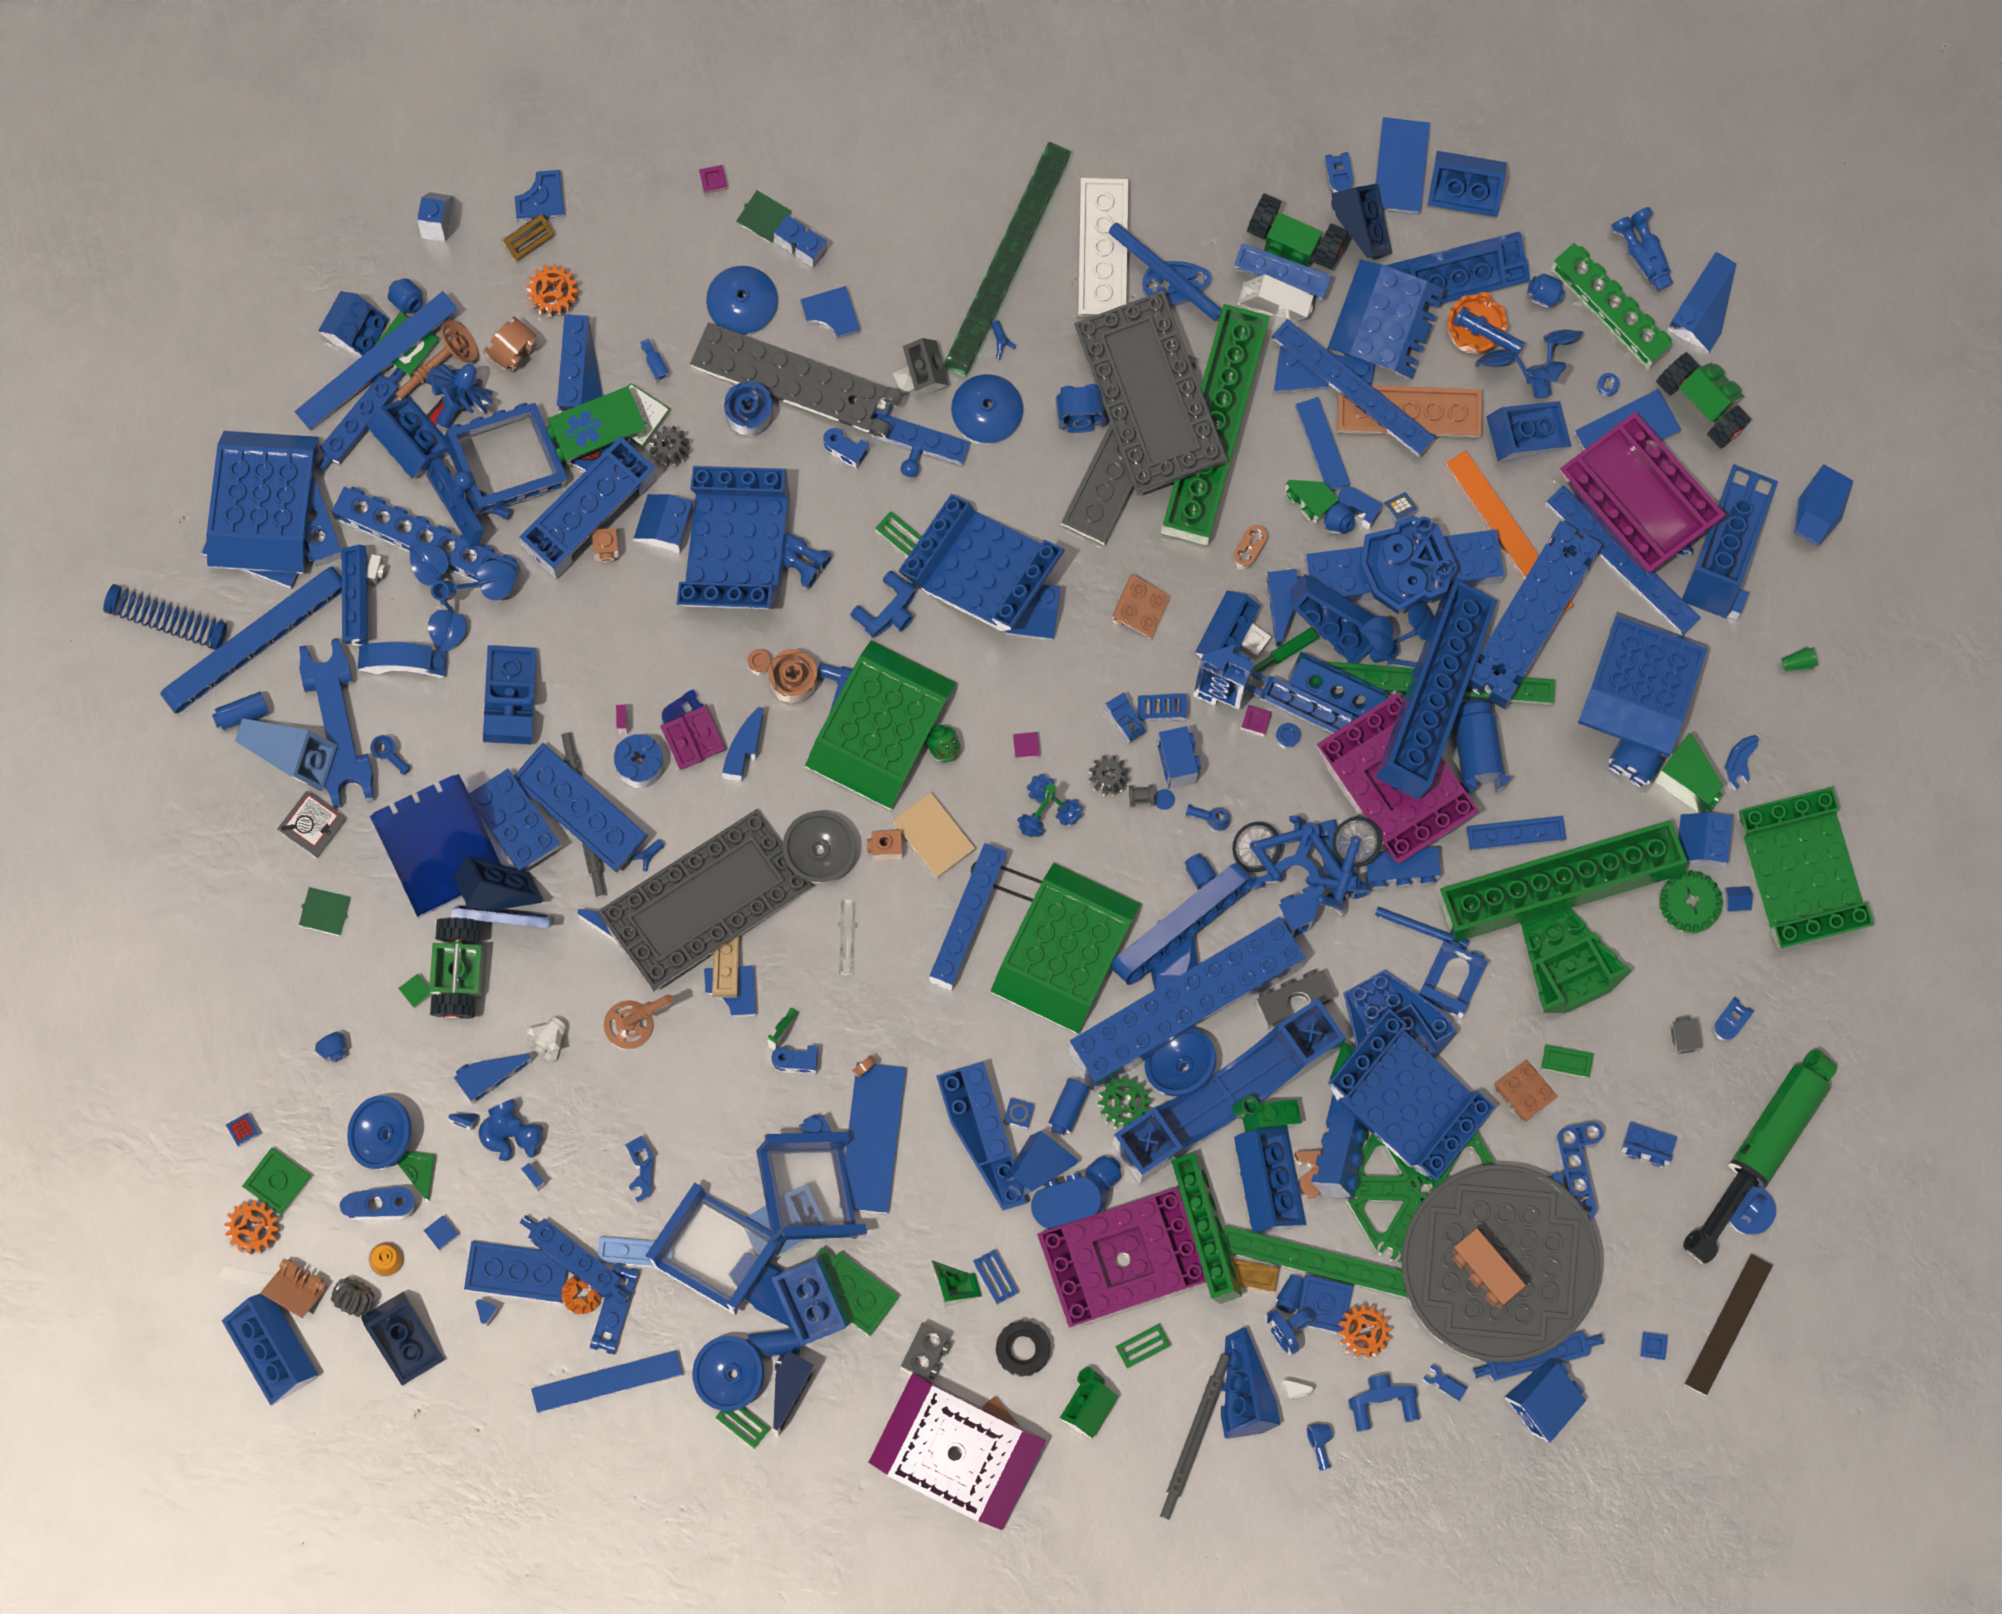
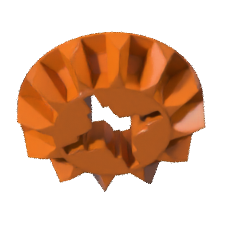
M572 1276L565 1282L561 1292L565 1307L575 1314L592 1312L599 1305L601 1298L599 1294L575 1276ZM577 1288H580L582 1291L590 1289L585 1296L586 1302L582 1298H575L573 1300V1297L578 1293Z

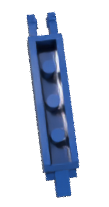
M1252 670L1251 676L1258 681L1266 683L1263 691L1249 684L1248 692L1259 696L1260 700L1330 734L1335 733L1357 719L1354 715L1275 677H1267Z

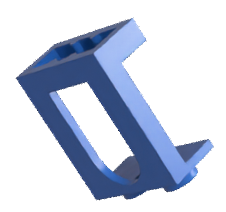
M1443 941L1419 995L1434 1006L1462 1018L1488 961L1484 960L1485 957L1475 951L1469 953L1462 950V946L1454 941H1449L1448 943ZM1455 958L1464 960L1469 966L1468 977L1457 1000L1435 990L1446 964Z

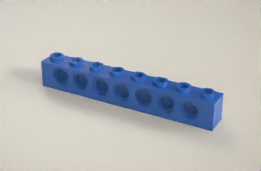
M344 486L332 509L335 519L409 552L411 545H436L443 549L445 545L453 544L455 549L447 553L449 559L448 569L477 582L480 581L477 576V570L487 561L498 560L505 562L515 569L517 576L520 571L519 564L516 563L517 560L512 556L506 554L500 556L495 553L493 548L487 545L470 547L463 535H460V537L451 534L452 531L441 525L437 528L429 524L430 521L422 516H417L416 518L410 516L407 510L399 506L392 508L386 505V501L379 497L373 496V498L365 496V492L356 487H351L350 489ZM364 505L368 507L365 513H356V509L359 506ZM382 515L390 517L389 521L384 524L377 522L378 518ZM403 525H410L412 527L408 533L399 532L400 527ZM426 534L433 536L432 541L429 543L421 541V538ZM468 554H475L477 556L473 562H466L464 558Z

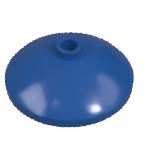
M735 266L722 271L713 279L707 291L706 304L708 313L716 325L742 335H749L762 330L771 322L777 310L778 296L772 280L764 272L750 266ZM740 292L746 294L744 298H739L737 295Z
M983 374L968 379L957 389L952 400L951 413L956 428L967 439L979 444H995L1006 440L1017 430L1022 420L1023 403L1018 390L1008 380L996 375ZM989 401L992 405L987 408L983 406V403Z
M1189 1028L1145 1059L1146 1076L1151 1085L1162 1094L1174 1097L1192 1094L1201 1089L1214 1073L1217 1062L1215 1047L1203 1032ZM1184 1067H1189L1186 1071H1182Z
M380 1095L365 1100L354 1111L348 1125L347 1141L352 1156L359 1164L369 1169L381 1170L394 1165L408 1148L411 1138V1121L403 1104L392 1097Z
M735 1336L715 1338L704 1345L696 1356L692 1370L693 1384L703 1402L714 1409L735 1411L744 1408L756 1398L763 1384L764 1366L761 1356L752 1344L742 1338ZM733 1370L737 1371V1377L735 1379L732 1378Z

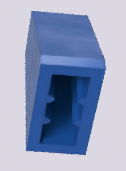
M429 192L421 197L417 221L423 239L446 241L454 198L452 195Z
M1039 1131L1029 1136L1002 1182L1008 1186V1189L1013 1194L1023 1196L1076 1165L1078 1159L1044 1132Z

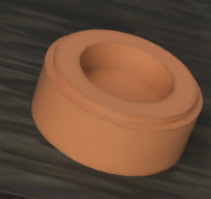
M763 649L752 651L748 656V667L755 674L768 672L772 663L770 654Z
M869 1055L852 1072L857 1077L862 1076L876 1064L875 1059Z

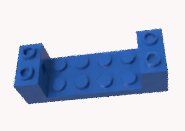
M620 436L519 536L522 548L557 579L573 563L572 554L635 491L641 495L657 479L655 467Z

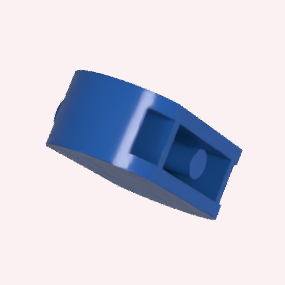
M1080 1172L1066 1176L1067 1181L1059 1183L1058 1179L1049 1181L1044 1184L1045 1188L1038 1190L1032 1198L1031 1211L1033 1217L1041 1226L1050 1229L1102 1212L1107 1204L1108 1192L1105 1184L1092 1174L1081 1176Z

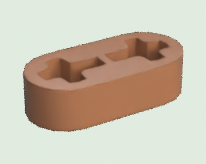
M1253 525L1245 532L1233 555V561L1237 567L1247 569L1255 562L1267 539V532L1262 526ZM1259 532L1262 540L1257 539L1254 545L1250 544L1252 540V535L1250 534ZM1246 549H1249L1248 558L1250 560L1240 561V555L1238 554H1244Z

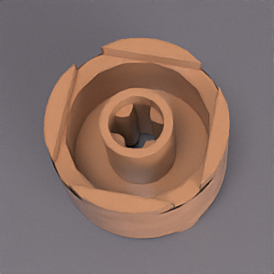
M513 316L512 323L507 321L490 340L493 346L491 349L486 346L484 353L503 370H510L513 373L521 364V356L524 353L529 355L537 346V335Z
M798 649L784 650L770 664L768 671L769 684L772 692L780 701L799 703L814 694L817 686V667L814 660L803 653V651ZM790 673H795L796 679L792 680Z

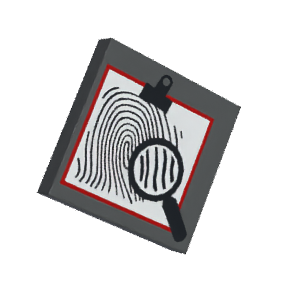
M306 791L277 830L312 856L318 858L346 819Z

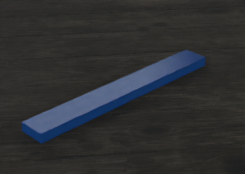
M444 291L440 292L294 412L311 431L458 312L459 309Z
M1286 319L1272 335V339L1418 457L1434 441L1435 437L1289 319Z
M1564 486L1546 501L1545 504L1565 523L1577 529L1576 534L1582 539L1586 534L1602 543L1598 555L1683 636L1701 619L1654 572L1648 574L1637 567L1587 508Z

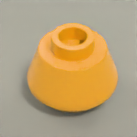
M380 1243L369 1254V1265L378 1275H393L402 1265V1253L392 1243Z

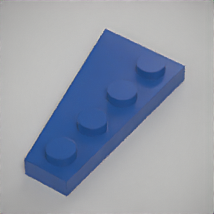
M1280 346L1273 394L1284 391L1301 392L1308 389L1325 390L1333 388ZM1332 354L1371 385L1374 364L1355 357Z

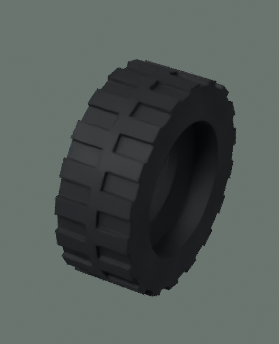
M1018 1320V1322H1012L1002 1330L997 1338V1360L1002 1365V1368L1012 1375H1018V1377L1032 1376L1034 1373L1041 1371L1047 1364L1050 1356L1051 1347L1047 1333L1040 1325L1034 1324L1032 1321ZM1021 1336L1030 1338L1035 1344L1033 1357L1026 1361L1016 1359L1011 1353L1012 1342Z

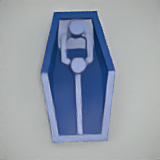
M1823 464L1798 498L1793 533L1818 546L1842 520L1853 480Z
M1195 935L1151 970L1154 990L1198 965Z
M745 1252L728 1276L737 1288L758 1257ZM768 1263L746 1296V1299L753 1309L793 1329L771 1279L775 1273L784 1269Z

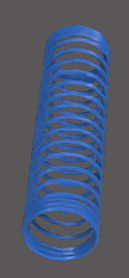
M112 584L106 594L103 611L109 615L117 616L119 614L121 619L127 616L128 621L134 619L136 624L140 622L143 626L148 624L150 629L156 626L157 631L163 629L165 634L170 632L172 636L178 633L179 639L185 636L186 641L192 639L194 644L200 641V645L204 646L207 643V647L213 650L221 647L224 641L227 622L222 620L218 621L217 624L216 618L212 620L207 640L202 644V636L207 628L209 616L205 617L200 637L195 641L194 636L202 618L201 613L196 618L191 637L187 639V632L195 614L194 610L190 613L185 632L180 637V629L185 621L187 608L183 610L178 629L173 634L172 630L179 615L180 606L176 607L171 626L168 631H165V625L172 611V603L169 604L166 610L162 627L158 629V622L165 608V600L162 601L157 613L156 622L151 627V619L158 604L157 598L153 601L149 619L144 624L143 618L151 601L150 596L146 598L140 620L136 621V615L143 601V593L138 597L134 615L131 619H129V612L135 601L136 591L132 592L127 612L123 617L121 611L128 598L129 589H125L119 611L114 614V610L118 604L122 587Z

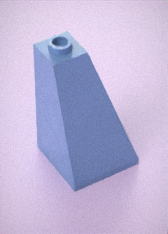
M243 718L235 742L289 776L319 791H323L337 748L336 744L309 730Z

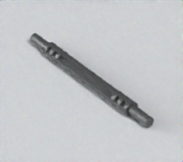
M563 733L561 736L566 755L564 761L582 776L579 757L575 755L571 733ZM582 843L588 874L592 876L596 898L604 897L605 890L601 876L603 872L601 860Z
M1220 1355L1214 1374L1209 1377L1194 1421L1166 1491L1168 1496L1160 1514V1517L1166 1520L1170 1519L1177 1497H1181L1205 1429L1224 1383L1222 1378L1230 1360L1228 1355Z

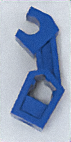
M642 1136L625 1144L635 1167L640 1169V1176H637L629 1185L630 1191L636 1188L642 1190V1194L635 1197L638 1204L648 1199L653 1191L651 1188L654 1155ZM646 1150L648 1158L641 1164L635 1156Z

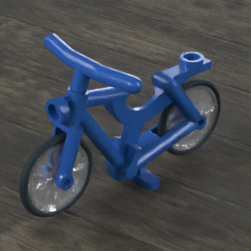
M1289 816V821L1294 824V831L1280 835L1274 827L1264 822L1249 823L1238 831L1232 846L1235 861L1249 872H1262L1265 870L1268 872L1262 877H1254L1255 883L1251 889H1263L1264 883H1281L1284 880L1283 874L1285 870L1289 867L1300 866L1309 873V876L1306 877L1308 885L1315 884L1320 886L1323 884L1326 888L1336 889L1333 898L1318 895L1316 902L1336 910L1340 916H1344L1347 913V909L1342 903L1345 893L1349 890H1359L1360 888L1359 876H1352L1355 868L1370 864L1376 859L1382 848V834L1379 827L1371 819L1361 816L1346 819L1335 830L1332 842L1333 850L1339 861L1343 863L1342 868H1340L1319 837V826L1312 822L1306 823V820L1300 816ZM1300 842L1295 856L1286 857L1276 863L1281 854L1282 846ZM1312 844L1336 879L1321 877V873L1316 865L1307 859Z

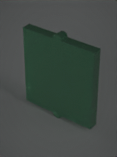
M756 190L750 201L744 204V210L736 220V223L767 242L772 243L774 232L785 217L791 215L792 210Z
M309 887L305 903L301 905L303 911L299 927L341 936L344 921L348 918L347 910L351 897Z

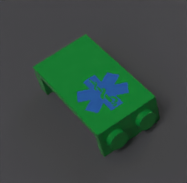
M628 386L548 418L550 426L546 427L551 440L555 439L558 444L555 450L560 462L565 461L567 467L572 466V459L610 445L620 436L624 439L637 434L638 439L647 436L645 424Z

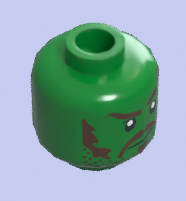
M944 725L935 726L926 739L931 756L943 763L957 758L961 750V743L956 731L952 727H945Z

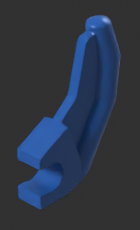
M1756 735L1742 738L1731 749L1724 770L1727 781L1734 791L1740 787L1736 782V778H1742L1745 783L1750 780L1747 760L1758 746L1757 742L1759 739Z

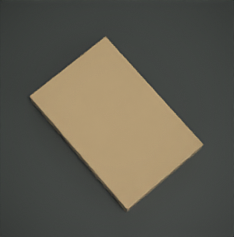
M931 792L892 820L893 825L897 830H901V835L936 879L975 851L974 846Z

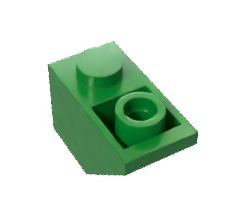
M1288 480L1285 484L1286 497L1292 503L1296 502L1302 508L1301 513L1307 520H1313L1316 524L1325 517L1332 505L1339 502V498L1324 482Z

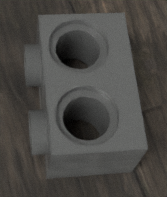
M922 1322L900 1366V1370L910 1375L915 1373L927 1380L930 1377L934 1379L940 1368L937 1361L940 1355L945 1356L951 1345L948 1342L949 1335ZM930 1336H935L939 1339L940 1343L936 1348H929L926 1346L925 1340ZM923 1358L928 1361L929 1366L926 1370H917L914 1366L915 1361Z

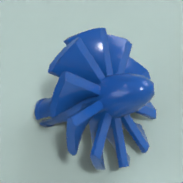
M468 363L461 369L451 370L446 364H442L437 368L434 366L431 368L426 384L431 385L435 395L444 394V406L436 418V422L440 426L450 427L456 412L460 411L463 406L470 413L474 412L470 405L486 413L487 409L484 405H492L493 400L485 395H493V392L474 386L482 384L483 381L476 379L477 370L473 364Z

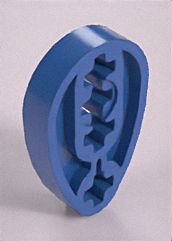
M1165 261L1200 292L1209 287L1211 275L1207 269L1182 261ZM1150 267L1145 272L1142 282V291L1145 297L1164 290L1163 287H1157V290L1152 292L1151 288H1147L1150 286V282H1154L1155 286H1159L1162 280H1164ZM1198 274H1201L1202 278H1206L1203 280V284H1199L1195 280ZM1171 285L1168 286V290H1164L1170 308L1189 302L1185 296Z

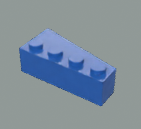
M1332 1095L1326 1119V1126L1329 1128V1131L1325 1132L1322 1136L1323 1155L1317 1156L1316 1166H1319L1318 1175L1313 1174L1311 1183L1325 1197L1354 1198V1193L1359 1187L1357 1173L1358 1167L1362 1165L1361 1146L1365 1142L1366 1131L1364 1125Z

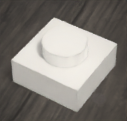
M371 555L366 573L367 583L377 585L379 578L383 579L386 565L383 564L381 556Z
M1252 623L1240 646L1257 658L1270 641L1271 636Z

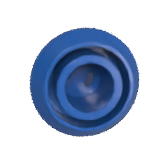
M1345 503L1334 504L1325 515V528L1330 533L1345 534L1353 529L1355 516Z
M333 1032L315 1044V1053L325 1061L335 1063L345 1057L344 1053L347 1050L343 1033Z

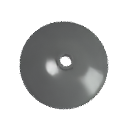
M813 811L803 814L791 823L784 835L783 856L785 862L797 877L807 882L827 883L838 879L847 872L855 857L856 842L854 834L849 825L833 813ZM820 847L824 852L818 855L815 853L816 848Z

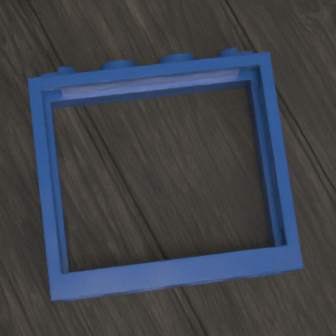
M522 403L507 412L499 410L493 413L491 417H477L471 420L470 423L462 426L461 424L452 425L448 428L443 438L457 473L466 471L473 478L472 486L465 490V493L476 516L562 489L568 480L536 403L529 405ZM529 417L553 474L482 497L458 439Z

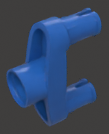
M892 570L882 580L897 593V596L875 618L860 605H857L850 613V616L864 627V631L872 638L879 636L892 625L901 632L909 626L914 618V615L907 608L912 602L917 588L910 582L906 583Z
M1389 1374L1368 1378L1370 1391L1348 1400L1349 1408L1353 1411L1357 1432L1371 1429L1367 1410L1370 1404L1396 1399L1401 1401L1405 1423L1420 1420L1416 1398L1418 1397L1416 1387L1391 1386Z

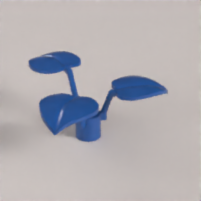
M1562 329L1546 334L1543 340L1544 342H1549L1547 363L1533 365L1526 369L1519 356H1516V354L1507 349H1500L1482 356L1476 362L1475 367L1478 365L1498 366L1515 361L1523 372L1526 383L1531 384L1533 397H1546L1552 394L1550 381L1556 383L1559 375L1567 367L1565 362L1551 361L1553 346L1557 343L1565 344L1580 337L1583 331Z
M436 545L410 546V562L416 578L422 584L432 586L431 595L433 598L439 600L441 605H444L449 610V612L447 610L436 611L431 615L428 622L429 635L436 651L447 652L455 648L463 640L467 632L465 617L461 614H453L454 609L447 600L453 599L458 589L481 586L482 594L486 598L501 600L511 592L517 578V573L511 565L502 561L491 560L483 563L478 568L477 576L480 580L479 582L454 585L450 581H443L444 578L441 574L448 570L449 559L447 553L441 547Z
M1424 601L1408 609V619L1414 629L1399 638H1392L1394 629L1389 619L1385 616L1374 617L1362 626L1360 631L1368 638L1372 645L1369 655L1374 663L1387 661L1388 665L1398 664L1416 668L1417 663L1396 660L1394 658L1398 655L1399 651L1396 643L1417 633L1421 640H1426L1434 615Z

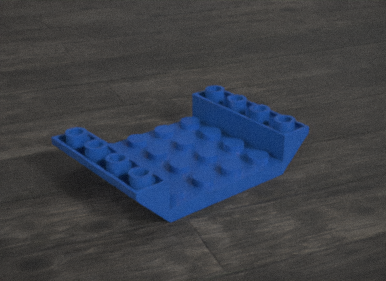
M223 431L217 444L206 533L208 568L304 574L306 560L304 539L313 463L318 458L319 437Z
M693 466L690 489L696 494L687 572L685 582L679 581L676 605L771 609L780 593L790 508L787 470L781 468Z
M951 494L898 571L925 593L1000 631L1011 630L1065 550L1047 540H1044L1041 544L976 512L970 502Z
M1616 612L1578 724L1670 757L1682 727L1708 645Z
M1388 1008L1330 1079L1328 1084L1336 1100L1407 1166L1437 1181L1494 1110L1495 1106L1479 1091L1470 1092L1403 1030L1407 1024Z

